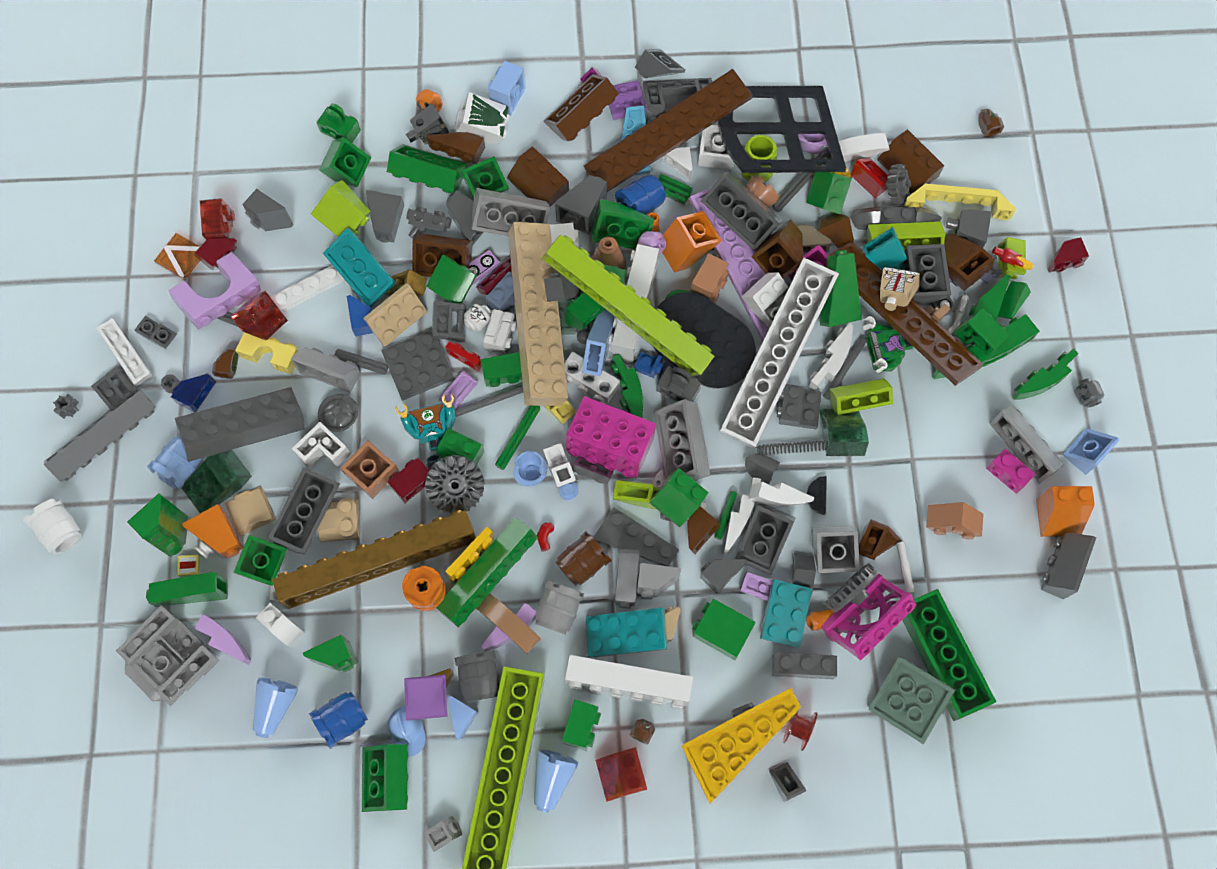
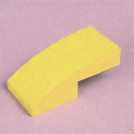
M567 400L562 406H544L562 425L577 413Z

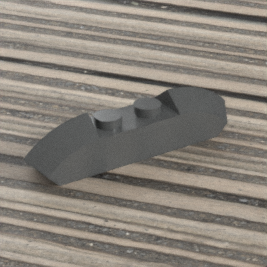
M869 207L856 210L850 216L854 227L858 230H867L868 225L940 222L942 219L936 212L920 207Z

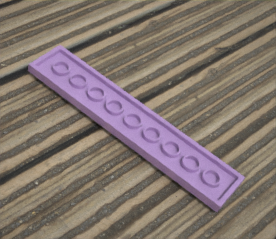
M710 189L690 196L689 200L695 212L704 211L722 241L714 249L719 259L729 263L727 270L730 272L728 276L763 342L769 327L751 311L742 298L765 275L764 271L751 257L755 251L701 202Z

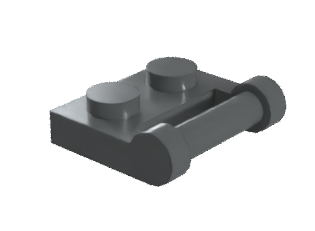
M434 301L432 338L465 342L466 335L464 334L463 320L466 305ZM452 311L457 313L456 332H452Z
M120 366L114 368L91 385L109 409H112L137 389L124 374L125 371ZM118 378L130 393L125 396L113 382L114 379Z

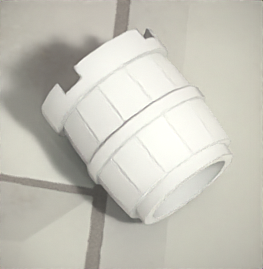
M50 499L33 508L35 513L31 516L27 514L24 518V523L29 529H32L38 542L48 552L53 554H59L68 550L82 537L81 530L74 517L68 513L60 499L57 502L55 499Z

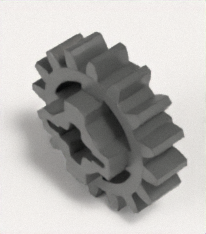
M903 164L891 166L889 176L887 177L886 188L890 195L889 199H892L894 204H903L908 197L909 187H911V180H909L907 173L908 170L905 169Z

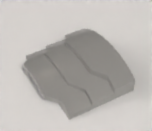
M162 605L116 650L125 660V674L151 701L165 700L169 706H172L186 690L188 691L220 661L183 622Z

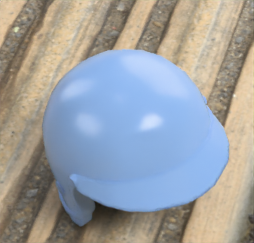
M526 451L516 457L514 478L520 485L534 486L546 477L548 468L543 456L537 452Z

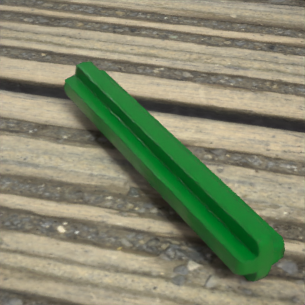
M529 406L495 463L497 468L501 470L506 468L538 415L540 406Z

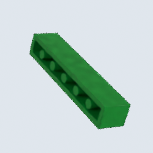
M515 517L451 588L436 609L459 628L468 619L469 615L480 606L484 598L494 590L500 580L508 574L515 563L521 559L523 554L534 545L538 537L533 530Z

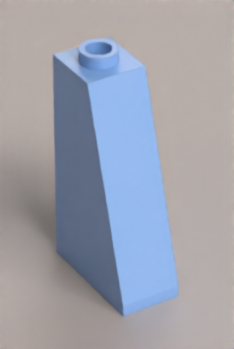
M606 309L596 317L587 338L582 368L583 373L601 376L609 351L610 335L614 331L613 323L615 316Z

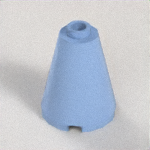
M258 678L253 730L257 736L268 738L269 735L274 734L298 692V688L295 685L280 680L277 682L271 681V678Z
M549 750L538 751L534 804L539 811L548 813L549 810L555 809L577 769V760L569 756L566 759L561 756V753Z

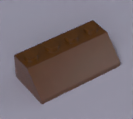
M593 74L543 122L562 140L572 141L578 136L577 133L590 125V121L594 117H598L607 105L615 101V97L619 93L607 77Z

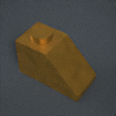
M411 270L393 275L391 277L395 280L396 284L385 294L391 296L407 283L411 286L417 297L422 296L426 290L427 278Z

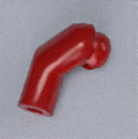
M550 522L541 524L536 535L541 552L551 549L547 537L549 533L554 531V525Z

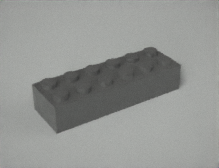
M292 387L175 418L177 431L188 462L305 429L303 414Z

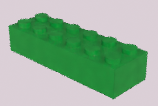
M936 589L915 598L916 607L902 621L929 674L955 689L946 706L952 720H959L996 703L994 695L939 590Z

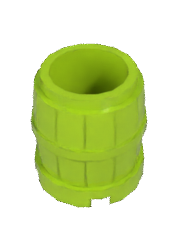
M757 135L747 141L744 150L751 159L777 160V146L770 137ZM761 165V167H770V165ZM741 172V175L748 182L753 175H758L764 179V182H767L773 176V173Z

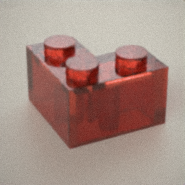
M222 198L199 200L202 236L206 240L230 238L229 233L232 232L231 227H233V221H235L234 210Z

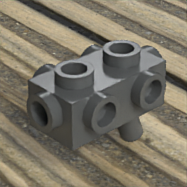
M422 207L408 209L406 218L409 220L408 224L414 226L409 233V236L413 239L419 231L426 232L427 228L446 232L447 228L450 229L452 218L445 216L444 212L434 211L433 214L427 212V209Z

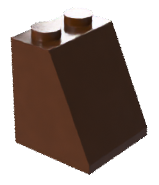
M790 219L775 230L756 249L751 257L765 274L779 273L784 279L798 269L803 260L802 232Z

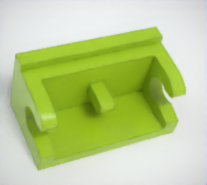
M1006 237L998 244V248L1002 250L1005 248L1012 249L1026 259V240ZM998 256V265L1001 271L998 273L999 278L1005 277L1008 274L1011 275L1010 279H1017V275L1026 274V270L1004 263Z

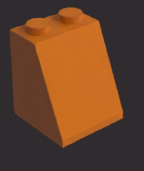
M701 211L677 217L663 234L666 247L662 253L675 273L691 267L722 240L705 212Z
M1052 486L1039 496L1036 502L1041 537H1060L1066 532L1082 534L1095 506L1092 486Z

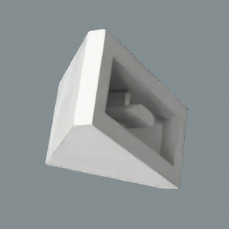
M690 147L675 148L662 157L664 163L688 180L692 178L693 167Z

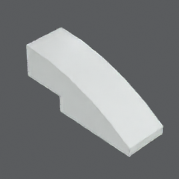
M885 133L861 135L839 141L845 162L853 159L856 162L857 159H866L890 150Z
M760 482L753 484L749 499L761 504L784 507L812 502L814 497L782 482L772 486Z

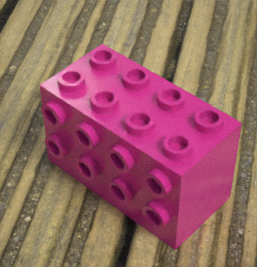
M584 396L566 434V451L572 456L583 457L590 463L601 464L608 470L619 471L626 477L637 478L654 440L656 423Z

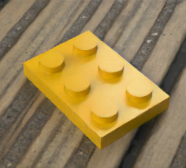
M486 527L445 571L447 577L453 583L456 580L459 581L466 573L465 570L470 565L472 566L479 558V555L484 550L486 551L493 543V531Z

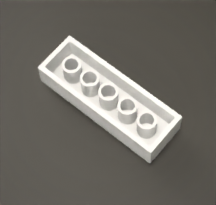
M637 244L636 251L632 250L630 267L628 266L627 280L624 285H630L636 290L635 294L640 298L643 296L649 300L658 266L659 249ZM615 317L613 323L614 331L609 339L611 359L612 356L619 354L623 362L633 364L640 336Z
M569 655L565 677L566 685H569V689L581 691L582 688L590 690V693L600 695L603 691L610 693L611 697L622 698V695L630 696V700L642 702V699L651 700L650 703L654 705H662L664 702L671 704L670 707L676 709H683L684 706L687 707L690 701L693 681L691 676Z

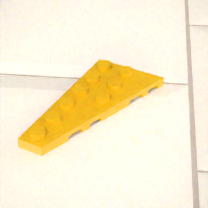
M792 688L681 745L709 804L720 795L800 710L802 706Z

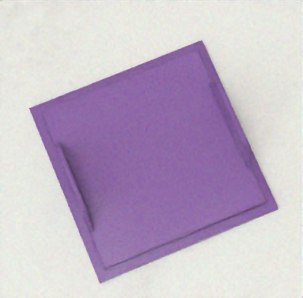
M446 675L404 678L406 720L448 717Z

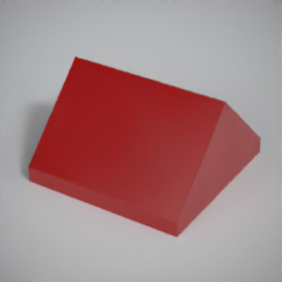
M871 158L857 159L852 169L851 177L875 199L887 190L886 182L889 175Z

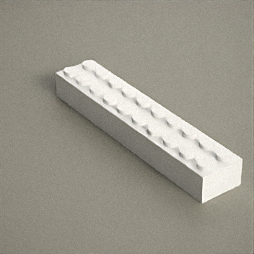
M803 258L722 425L720 433L755 449L839 273Z

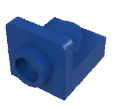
M641 352L634 368L639 373L655 378L656 373L660 374L664 365L662 363V356L658 355L656 358Z

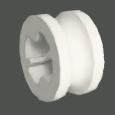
M201 540L199 545L194 547L206 559L209 558V553L214 552Z

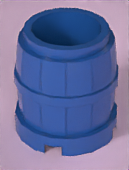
M652 175L635 180L626 188H622L615 193L617 203L620 202V204L645 215L652 213L666 199V193L661 182Z
M345 692L334 699L332 698L318 710L315 709L309 713L321 737L325 738L329 749L336 746L337 742L353 735L368 720L352 692Z

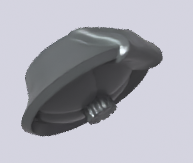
M349 394L331 395L320 404L318 420L329 431H344L355 423L359 405Z

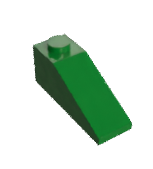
M1007 274L978 300L975 306L972 305L968 315L971 316L983 308L997 321L1011 275Z

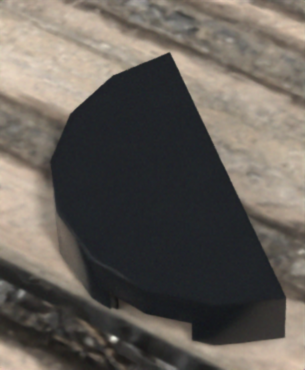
M827 476L818 477L812 481L806 493L814 497L812 502H808L811 509L823 515L826 514Z

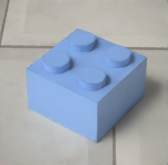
M504 61L502 66L498 67L494 80H491L488 86L490 100L508 106L507 114L510 116L526 89L524 68Z

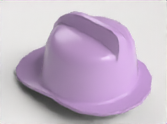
M798 134L802 150L808 153L819 154L824 145L827 144L823 134Z

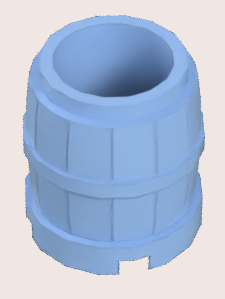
M178 435L161 449L155 461L152 460L147 468L152 473L158 472V478L164 483L180 490L189 476L196 471L203 458L188 462Z

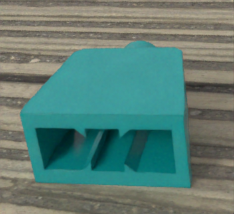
M893 227L863 245L866 257L881 270L884 267L902 270L905 267L903 261L907 259V256Z

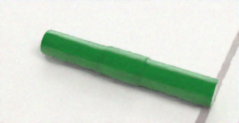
M730 491L719 522L721 526L716 530L715 539L722 540L738 494L735 491Z

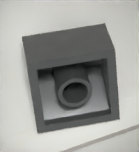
M257 188L242 204L246 210L245 214L251 219L250 223L257 229L262 228L265 231H272L293 226L285 207Z

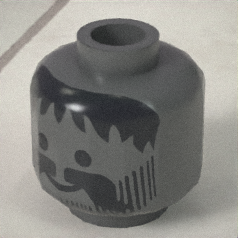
M1090 378L1081 380L1079 386L1075 389L1076 396L1081 405L1090 408L1102 403L1104 392L1097 380H1090Z

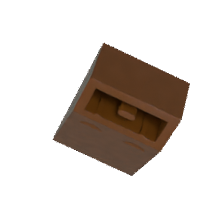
M951 234L945 238L944 247L949 278L965 291L992 269L995 258L981 246L957 235Z

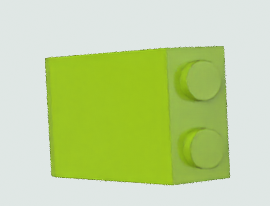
M341 180L330 186L311 212V215L338 237L347 228H350L357 236L359 234L358 228L360 226L364 227L369 221L368 215L371 211L348 185Z

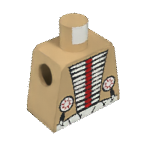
M884 267L880 287V301L885 303V308L890 311L895 310L897 305L907 306L919 288V273Z

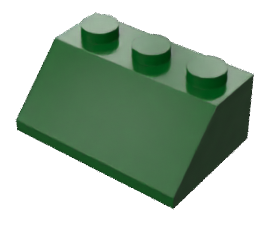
M384 744L362 747V812L407 810V744Z

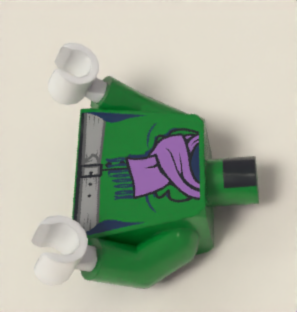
M869 316L862 321L866 322L863 329L870 330L865 339L867 340L866 344L873 370H876L877 373L882 371L892 372L901 364L905 356V350H911L913 346L906 339L902 340L901 335L896 330L876 323L875 319Z

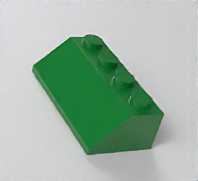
M402 144L389 151L386 172L391 173L392 176L397 178H408L410 182H421L429 188L437 187L442 189L443 192L452 193L459 189L463 180L461 170L468 168L469 164Z
M160 493L127 521L142 539L170 557L178 554L186 544L187 529L183 527L182 523L188 520V516Z

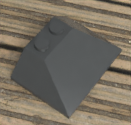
M712 78L643 82L647 110L657 118L710 84Z

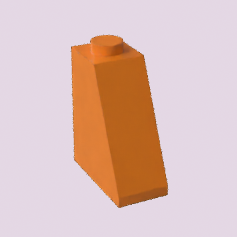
M218 504L182 523L184 528L225 558L234 557L243 549L224 509Z

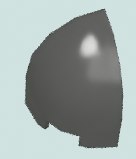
M749 455L745 459L747 472L752 478L761 479L760 482L769 485L780 462L765 455Z

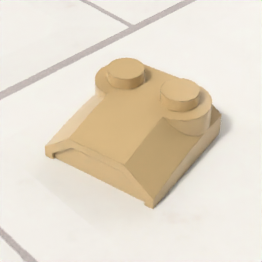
M344 498L330 503L318 527L321 543L360 539L358 499Z

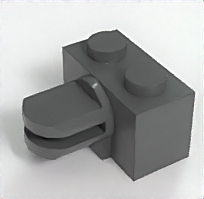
M668 366L657 384L656 391L676 402L684 399L693 402L700 391L701 383L686 370Z

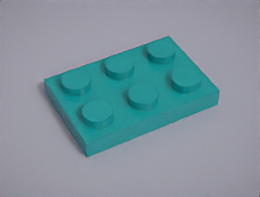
M772 579L760 639L800 648L812 589Z

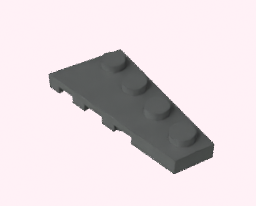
M615 507L593 536L598 543L606 544L615 549L639 550L640 557L668 567L679 552L678 548Z

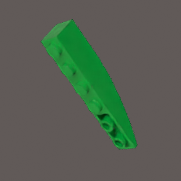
M1026 314L1020 318L1016 316L1006 327L1002 325L1009 336L991 353L986 355L974 343L966 349L983 363L982 367L1006 357L1033 340L1040 332ZM935 368L936 371L932 375V378H945V376L938 369Z

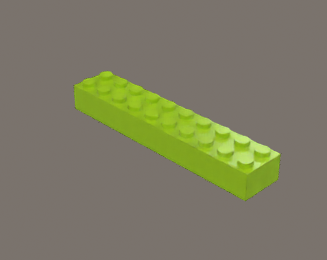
M560 234L541 257L543 261L678 367L689 372L691 376L703 373L714 358V355L710 353V348L704 344L700 345L697 343L696 338L692 334L683 332L681 326L673 320H668L662 310L654 309L647 298L643 296L640 298L635 294L636 290L628 284L624 285L619 281L620 277L606 271L604 269L605 266L600 261L592 260L589 257L590 254L581 247L577 248L570 237Z
M503 667L462 869H508L543 692L544 673Z

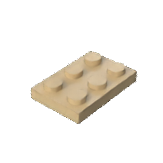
M406 283L363 319L385 347L426 314L427 311L411 286Z

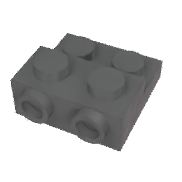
M786 384L779 397V400H782L781 406H778L776 416L780 418L779 424L817 430L822 392L805 390L804 386Z

